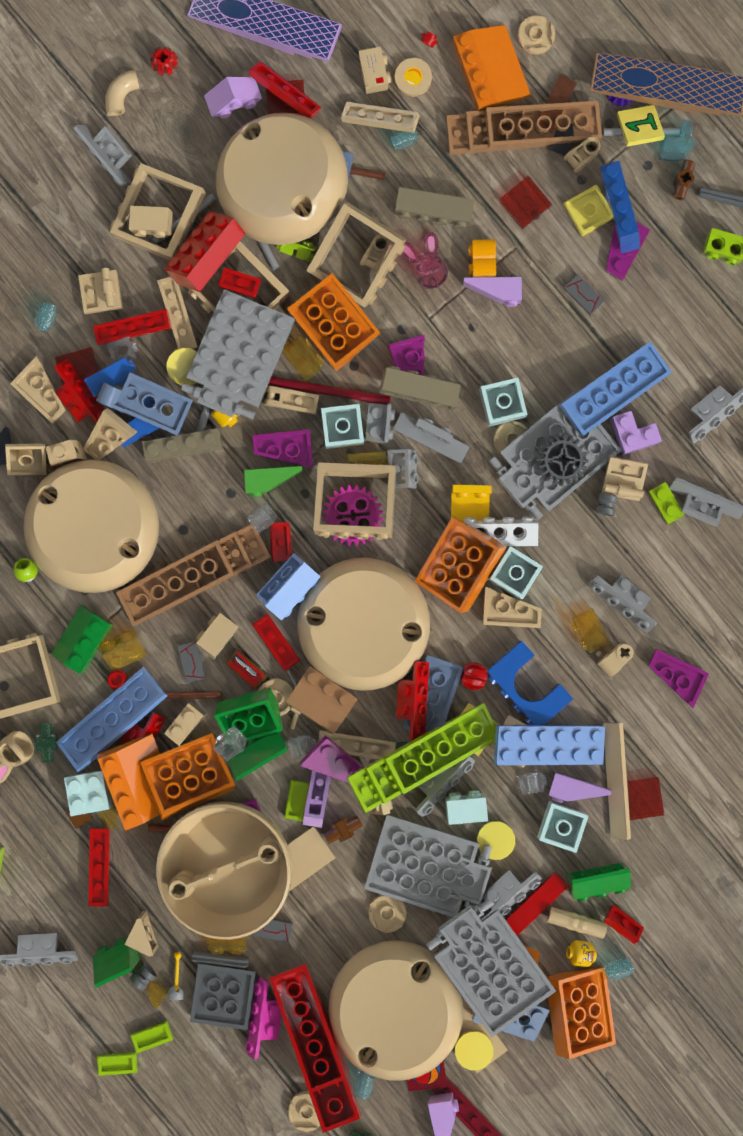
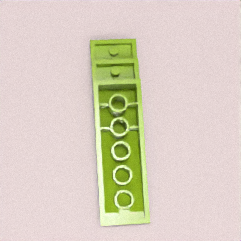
M482 703L346 777V780L363 813H367L380 804H385L400 794L407 793L495 742L496 725L485 704Z

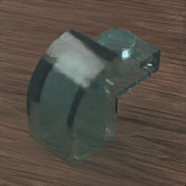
M684 120L682 122L678 137L665 136L662 141L659 160L678 162L689 155L696 143L695 140H691L693 135L692 121Z

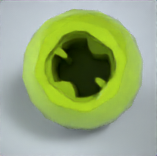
M23 558L15 563L13 573L19 581L30 582L38 574V567L32 559Z

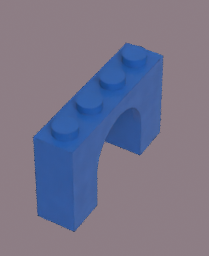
M620 161L600 166L602 185L606 200L610 202L621 254L640 249L639 230Z
M124 357L84 380L95 397L99 394L104 382L113 386H124L129 373L135 374L134 370L137 368L132 359L128 360ZM148 396L144 399L146 407L154 406L155 400L153 397ZM135 417L126 423L134 428L137 433L121 445L124 448L159 429V427Z
M519 641L487 670L489 674L487 678L493 685L497 683L502 688L499 692L506 699L510 698L514 702L512 706L519 714L522 712L527 717L525 721L528 725H545L573 698L561 684H557L544 697L535 701L524 700L517 694L514 687L515 675L523 665L535 656L523 641Z

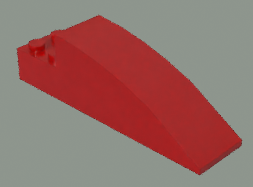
M304 964L270 977L269 980L322 1132L325 1133L360 1119L362 1114L348 1077L350 1075L343 1053L333 1037L328 1014L307 965Z

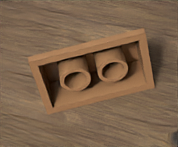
M309 667L286 703L334 735L358 699L312 667Z

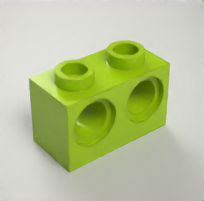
M711 228L707 234L702 255H706V258L710 260L720 259L728 265H738L743 260V237ZM712 242L718 243L719 249H714ZM730 247L736 248L738 254H732Z

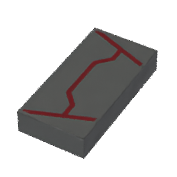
M578 274L564 287V290L589 315L604 302Z
M197 641L177 646L187 683L206 678L199 649L196 646Z
M272 919L266 926L251 934V936L289 943L293 923Z

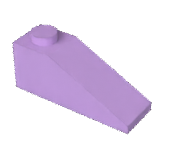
M522 277L464 278L463 286L500 304H506L507 307H515L522 301Z
M312 770L303 825L322 828L330 776Z
M556 772L549 796H552L553 801L563 803V800L574 801L611 795L612 790Z
M453 1092L431 1095L428 1107L434 1135L450 1136L456 1112H459L457 1099L454 1100Z

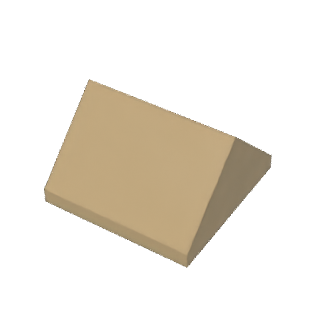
M5 444L7 475H46V445Z
M146 910L137 918L125 945L150 957L155 954L159 946Z

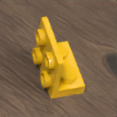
M452 485L451 518L455 517L464 521V518L472 517L476 518L477 521L489 517L492 486Z

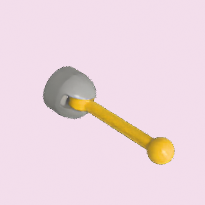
M180 952L174 953V958L176 959L174 986L169 989L168 1000H183V989L178 986L179 959L182 956Z

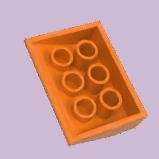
M506 25L469 30L453 36L452 46L476 111H482L489 107H502L531 96Z
M333 273L287 308L289 315L295 318L297 325L335 372L351 361L380 334L379 330Z
M452 517L415 582L459 613L467 612L470 610L507 547L486 533Z
M152 733L97 754L98 762L125 831L144 824L159 815L140 762L160 754Z
M213 733L140 762L162 821L230 793L235 788V783Z
M605 967L562 972L547 977L556 992L548 997L556 1055L572 1059L616 1044Z

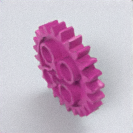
M348 485L346 491L343 487H340L341 493L333 491L335 497L328 496L331 503H324L328 510L322 511L323 514L327 515L322 521L328 522L326 525H340V523L346 521L350 526H358V522L361 519H366L369 521L370 527H382L378 524V522L384 521L383 518L379 517L384 511L378 510L382 503L376 504L375 501L378 497L372 498V491L365 493L366 487H363L361 491L358 490V485L355 486L354 490ZM359 500L366 502L367 507L364 510L356 508V503ZM339 503H346L348 509L346 512L340 513L337 510V505ZM350 511H354L355 514L370 513L369 516L356 517L355 521H352L351 518L336 519L337 516L350 515ZM349 536V538L341 539L340 541L341 545L347 541L348 547H350L352 542L355 543L356 547H358V541H361L364 545L366 544L365 540L357 539V536Z

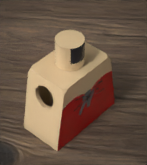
M67 440L45 447L52 470L72 462L87 460L82 441Z

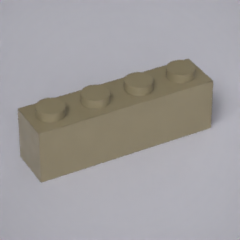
M399 187L395 215L402 219L412 217L417 218L420 222H428L430 220L436 221V224L447 225L448 223L454 224L457 228L470 227L474 199Z
M389 366V368L387 367L383 371L379 393L447 410H454L457 407L461 385L456 384L454 380L445 379V381L438 380V377L434 375L422 376L417 371L409 370L405 372L401 371L399 367Z
M218 428L142 442L145 461L148 463L224 450L221 432Z

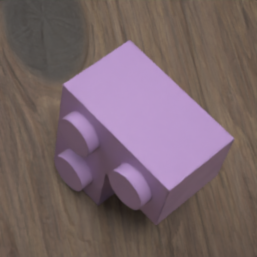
M226 77L204 95L211 116L220 118L229 117L231 112L238 108L252 109L262 99L258 85L252 77Z
M632 411L610 419L617 444L622 450L620 452L621 456L662 442L656 423L637 429Z

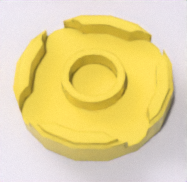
M190 347L178 348L169 355L167 373L175 383L180 385L196 383L186 377L197 350Z
M490 821L479 830L477 842L479 843L481 853L485 845L491 846L489 858L501 860L513 851L515 835L506 823Z
M479 1030L466 1031L458 1037L455 1044V1056L462 1067L478 1071L485 1068L491 1062L493 1045L485 1033Z

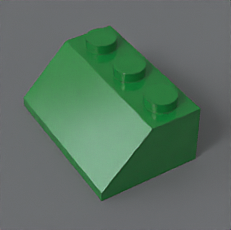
M80 605L51 655L78 674H84L114 624Z
M271 687L218 702L214 713L229 746L283 730L279 705Z
M281 732L263 736L258 740L257 738L246 742L247 747L242 750L238 747L229 753L231 756L227 760L238 781L285 753L290 747Z
M623 862L567 873L571 897L574 900L577 899L578 902L586 901L588 897L595 895L596 898L605 897L610 892H615V894L625 893L626 889L631 888L630 868Z

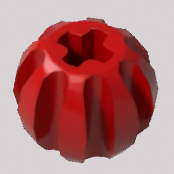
M166 46L164 49L156 48V53H151L150 66L153 71H157V74L161 76L165 73H168V76L173 74L172 69H177L178 66L176 53Z
M477 662L466 664L461 674L462 685L471 691L482 689L487 680V669Z

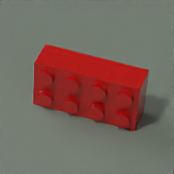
M210 211L203 218L200 225L193 230L188 240L182 244L177 254L170 259L164 270L178 285L200 292L246 233L234 218Z

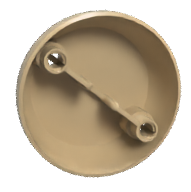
M273 113L250 121L230 138L217 164L215 185L218 199L225 215L234 218L246 233V236L266 244L283 245L310 238L333 220L347 192L348 171L339 144L324 126L303 115Z
M102 460L76 461L50 473L35 488L24 515V537L28 551L37 567L53 582L67 589L83 593L106 592L125 585L134 579L150 561L159 536L158 512L146 486L138 477L125 468ZM47 499L52 501L53 503L48 504ZM126 551H128L129 553H131V554L134 555V556H132V557L127 556V552H126Z
M361 557L347 559L325 569L319 574L320 578L314 588H310L305 594V598L301 601L298 611L297 631L299 642L309 663L316 671L338 686L351 690H376L394 684L405 677L414 668V662H419L430 635V613L426 599L417 583L396 565L376 558ZM319 611L322 615L314 614L312 612ZM311 618H317V619H321V620L318 621V622H315V621H313ZM409 626H413L416 628V630L406 628ZM406 633L415 634V636L408 637Z
M215 802L188 812L171 827L160 846L156 864V877L164 903L181 924L195 933L209 938L236 939L259 931L283 907L291 887L292 859L283 834L263 813L241 803ZM275 851L273 856L268 854Z
M400 940L383 941L372 944L356 953L339 971L329 998L330 1027L337 1046L343 1055L359 1070L379 1079L392 1081L409 1080L433 1070L453 1049L462 1028V995L435 959L434 952L413 942ZM418 964H422L419 970L417 971L416 966ZM370 1047L365 1055V1048Z

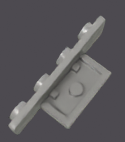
M75 125L74 130L77 132L78 138L85 142L89 147V151L101 161V166L110 172L114 182L120 186H129L132 182L121 170V167L130 159L132 154L110 127L104 126L94 137L85 125Z
M719 385L691 408V413L701 421L689 432V437L693 444L698 440H702L709 431L717 428L726 417L733 415L736 409L743 404V388L732 396Z
M401 413L394 426L395 431L458 463H462L469 449V446L453 438L452 431L443 426L441 428L434 426V422L427 418L423 420L419 418L417 420L405 413Z
M676 477L669 487L671 491L686 497L681 512L712 526H718L722 513L736 519L743 515V506L739 503L728 500L719 494H714L703 487L691 484L684 479Z
M598 575L589 582L588 587L593 592L600 595L641 630L648 633L656 626L657 622L643 612L651 598L624 576L620 575L612 586Z
M469 756L460 761L455 767L452 766L419 785L418 787L427 797L415 811L422 817L431 813L435 804L443 800L450 788L456 786L460 778L472 769L475 760Z
M509 870L484 892V901L490 898L494 903L490 907L492 911L484 918L497 909L503 916L509 913L511 907L516 902H521L526 897V893L540 885L542 877L535 872L521 884Z
M57 933L18 935L17 954L0 955V964L4 967H14L16 964L33 966L34 963L52 965L53 962L71 964L73 961H78V955L75 951L57 952Z

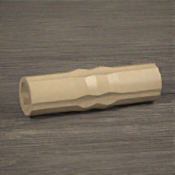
M550 907L547 923L604 939L607 931V924L605 922L555 907Z

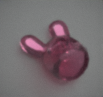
M429 232L423 238L426 252L419 255L411 243L405 242L406 247L401 254V257L413 266L417 282L425 289L439 287L446 281L448 276L447 266L439 256V239L435 233Z

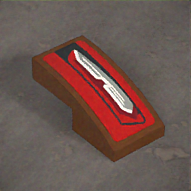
M238 649L225 662L233 672L254 690L268 677L266 673Z

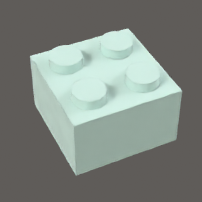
M519 378L480 387L479 392L488 427L523 419L527 416Z
M360 404L321 408L326 449L364 445Z
M509 546L488 580L522 600L543 566Z
M102 770L70 775L64 778L70 816L108 810L113 807L111 793Z
M479 790L468 791L467 795H461L460 792L449 793V796H445L446 815L449 825L488 821L486 797Z
M549 801L537 838L540 841L577 853L589 816L584 812Z

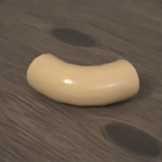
M136 70L120 74L110 83L105 95L107 116H118L125 113V96L133 90L140 89Z

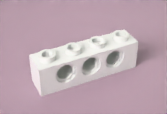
M472 517L464 518L463 522L476 529H485L484 533L505 546H538V522L533 517H522V520H514V517H503V520L485 517L483 520L477 521L476 518ZM498 527L504 529L501 535H495L494 530ZM516 527L523 528L522 533L519 535L513 534V530Z

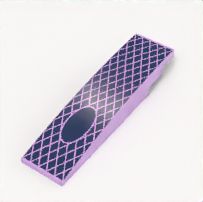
M193 0L187 15L189 18L291 55L296 53L310 59L314 57L328 63L342 28V24L271 0Z

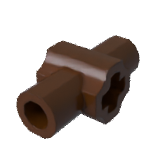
M684 160L681 171L675 177L674 184L676 187L672 196L674 199L684 200L687 189L694 181L693 170L696 163L692 160ZM682 177L686 178V183L682 182Z
M357 815L348 820L344 817L331 824L332 829L323 834L328 844L338 839L342 842L354 836L353 831L363 825Z

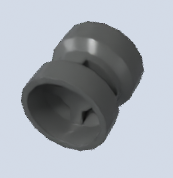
M599 494V506L596 507L595 513L614 516V504L617 503L618 497Z
M143 963L140 966V970L130 976L132 983L141 991L148 986L150 981L157 978L156 972L147 963Z

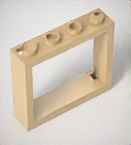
M140 163L139 168H136L134 171L132 184L126 189L124 202L118 207L116 220H113L111 223L110 233L118 240L170 260L177 254L182 244L185 243L204 201L206 192L202 187ZM147 174L192 192L167 249L122 231L130 214V206L134 205Z
M344 203L310 263L307 272L322 281L328 277L327 274L319 269L348 217L352 215L395 242L364 298L342 284L354 301L365 308L369 304L372 305L374 300H376L377 295L375 293L377 289H381L387 280L385 276L388 271L391 272L397 263L394 260L398 254L401 255L406 247L404 243L407 239L350 203Z
M239 241L225 261L237 251L279 294L267 306L275 310L290 296L289 290ZM189 289V295L194 300L198 298L202 302L201 307L208 314L210 312L214 313L216 307L201 292Z
M318 463L313 527L315 535L324 536V538L334 535L341 539L357 536V539L362 540L368 539V537H376L377 540L392 538L396 482L395 465ZM324 476L389 478L386 527L322 525L321 512Z
M37 633L26 635L25 640L19 641L18 638L8 640L7 645L0 646V653L37 643L51 697L1 710L0 719L61 702L43 635L37 636Z

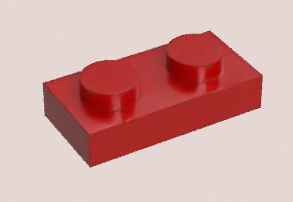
M224 267L218 286L256 298L261 278Z
M270 523L272 562L288 561L292 556L290 523Z
M614 904L609 907L604 922L634 945L639 942L644 927Z

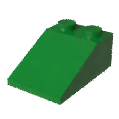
M125 937L114 941L115 945L110 947L105 945L97 949V953L93 957L95 988L131 972L140 960L139 952L125 945L127 941Z

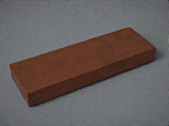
M559 75L546 104L567 103L577 82ZM564 109L541 112L540 116H548L552 121L549 133L553 132L554 121L562 114ZM545 121L539 122L541 128H548V124Z

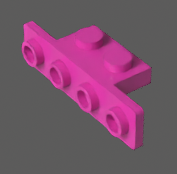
M257 977L254 985V1000L251 1005L252 1015L251 1022L248 1025L249 1036L246 1042V1054L253 1059H258L261 1040H278L281 1011L277 1000L267 999L269 982L262 977Z

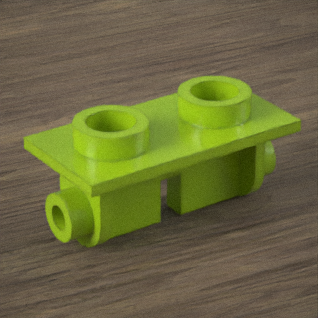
M303 240L291 244L277 245L276 249L291 256L295 249L297 250L296 257L308 262L313 260L315 254L312 251L317 250L318 247L313 246L314 243L311 241Z

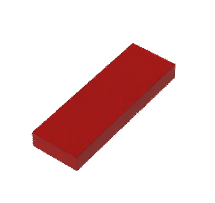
M268 613L252 624L284 671H287L301 661Z

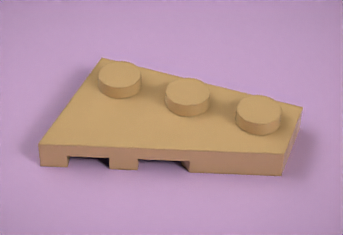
M36 356L10 384L54 424L66 409L56 395V390Z
M106 408L102 412L83 450L95 460H100L135 435L137 431L110 409Z
M485 587L483 625L541 628V608Z

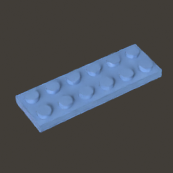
M650 341L559 406L582 437L672 372Z
M143 666L56 743L76 771L81 772L97 758V754L109 748L168 695L147 668Z
M496 725L494 764L603 765L605 726Z

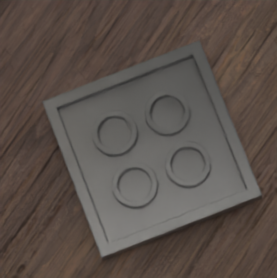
M198 963L190 1022L248 1030L256 970Z

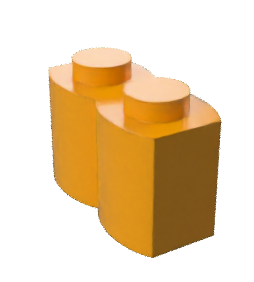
M495 239L472 240L471 245H468V257H472V264H468V275L472 276V278L496 277Z

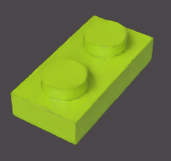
M666 482L648 491L667 525L685 515L681 512L682 509Z

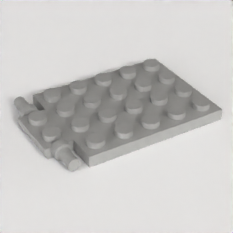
M223 290L186 377L203 385V389L184 383L181 390L192 394L194 398L198 399V404L232 418L234 415H243L253 420L256 412L244 408V405L239 403L242 401L254 407H259L293 327L295 318Z
M574 391L499 452L511 468L509 470L496 457L489 461L497 470L496 473L499 476L497 480L521 509L525 507L527 511L530 510L537 520L543 514L535 506L536 502L533 499L537 498L547 512H549L609 461V456L615 457L622 451L601 424L581 437L559 406L575 395ZM562 434L566 435V440L572 435V442L579 439L580 441L577 446H585L581 449V452H588V455L583 456V459L589 460L588 463H583L587 470H580L584 476L579 477L576 475L578 482H574L571 479V485L569 486L566 484V481H564V486H559V480L556 485H552L553 478L545 481L548 474L541 476L540 473L544 469H537V466L542 464V461H536V458L542 457L537 452L538 450L545 451L541 444L545 443L548 445V438L554 442V435H558L559 440ZM560 445L554 446L550 450L548 457L557 456ZM566 446L569 456L577 458L575 452L569 446ZM561 455V458L556 459L559 462H562L563 466V463L571 461L563 459V455ZM548 463L550 469L555 474L559 475L557 466L555 464ZM569 464L567 466L565 476L574 471L576 464Z
M387 814L364 889L454 917L459 913L462 900L466 901L465 907L471 905L473 908L477 904L481 905L492 869L489 866L490 860H488L492 847L485 845L478 862H474L479 847L478 842Z
M489 898L481 905L477 904L473 908L469 905L439 927L440 932L436 934V937L426 945L431 951L440 943L444 944L448 941L449 944L434 954V957L488 1033L493 1037L552 995L556 990L498 909L483 920L480 919L484 915L483 912L494 905L493 901Z

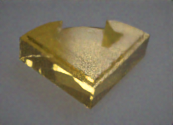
M117 810L98 811L99 818L108 828L118 829Z
M152 981L149 986L148 995L152 1005L158 1009L168 990Z

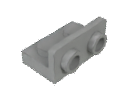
M369 403L365 442L388 444V439H392L393 428H390V420L394 421L395 409H391L392 404Z
M388 450V465H395L396 467L395 489L417 488L418 455L415 450Z

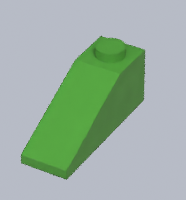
M302 466L244 470L246 494L250 495L251 498L262 497V494L268 493L302 473L303 468Z

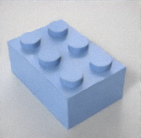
M293 553L288 561L283 564L257 593L256 597L265 607L282 620L284 617H288L292 612V608L305 598L308 590L317 585L320 576Z

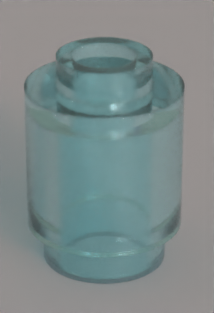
M416 129L414 133L396 131L390 136L395 151H402L417 144L416 140L419 139Z
M43 302L42 306H39L34 320V325L37 326L36 329L42 332L53 329L58 313L55 305Z
M622 957L606 964L607 968L604 969L609 980L612 979L613 982L629 977L631 973L635 972L629 957Z
M361 1070L357 1071L353 1089L355 1097L362 1100L370 1098L374 1088V1076L368 1075Z

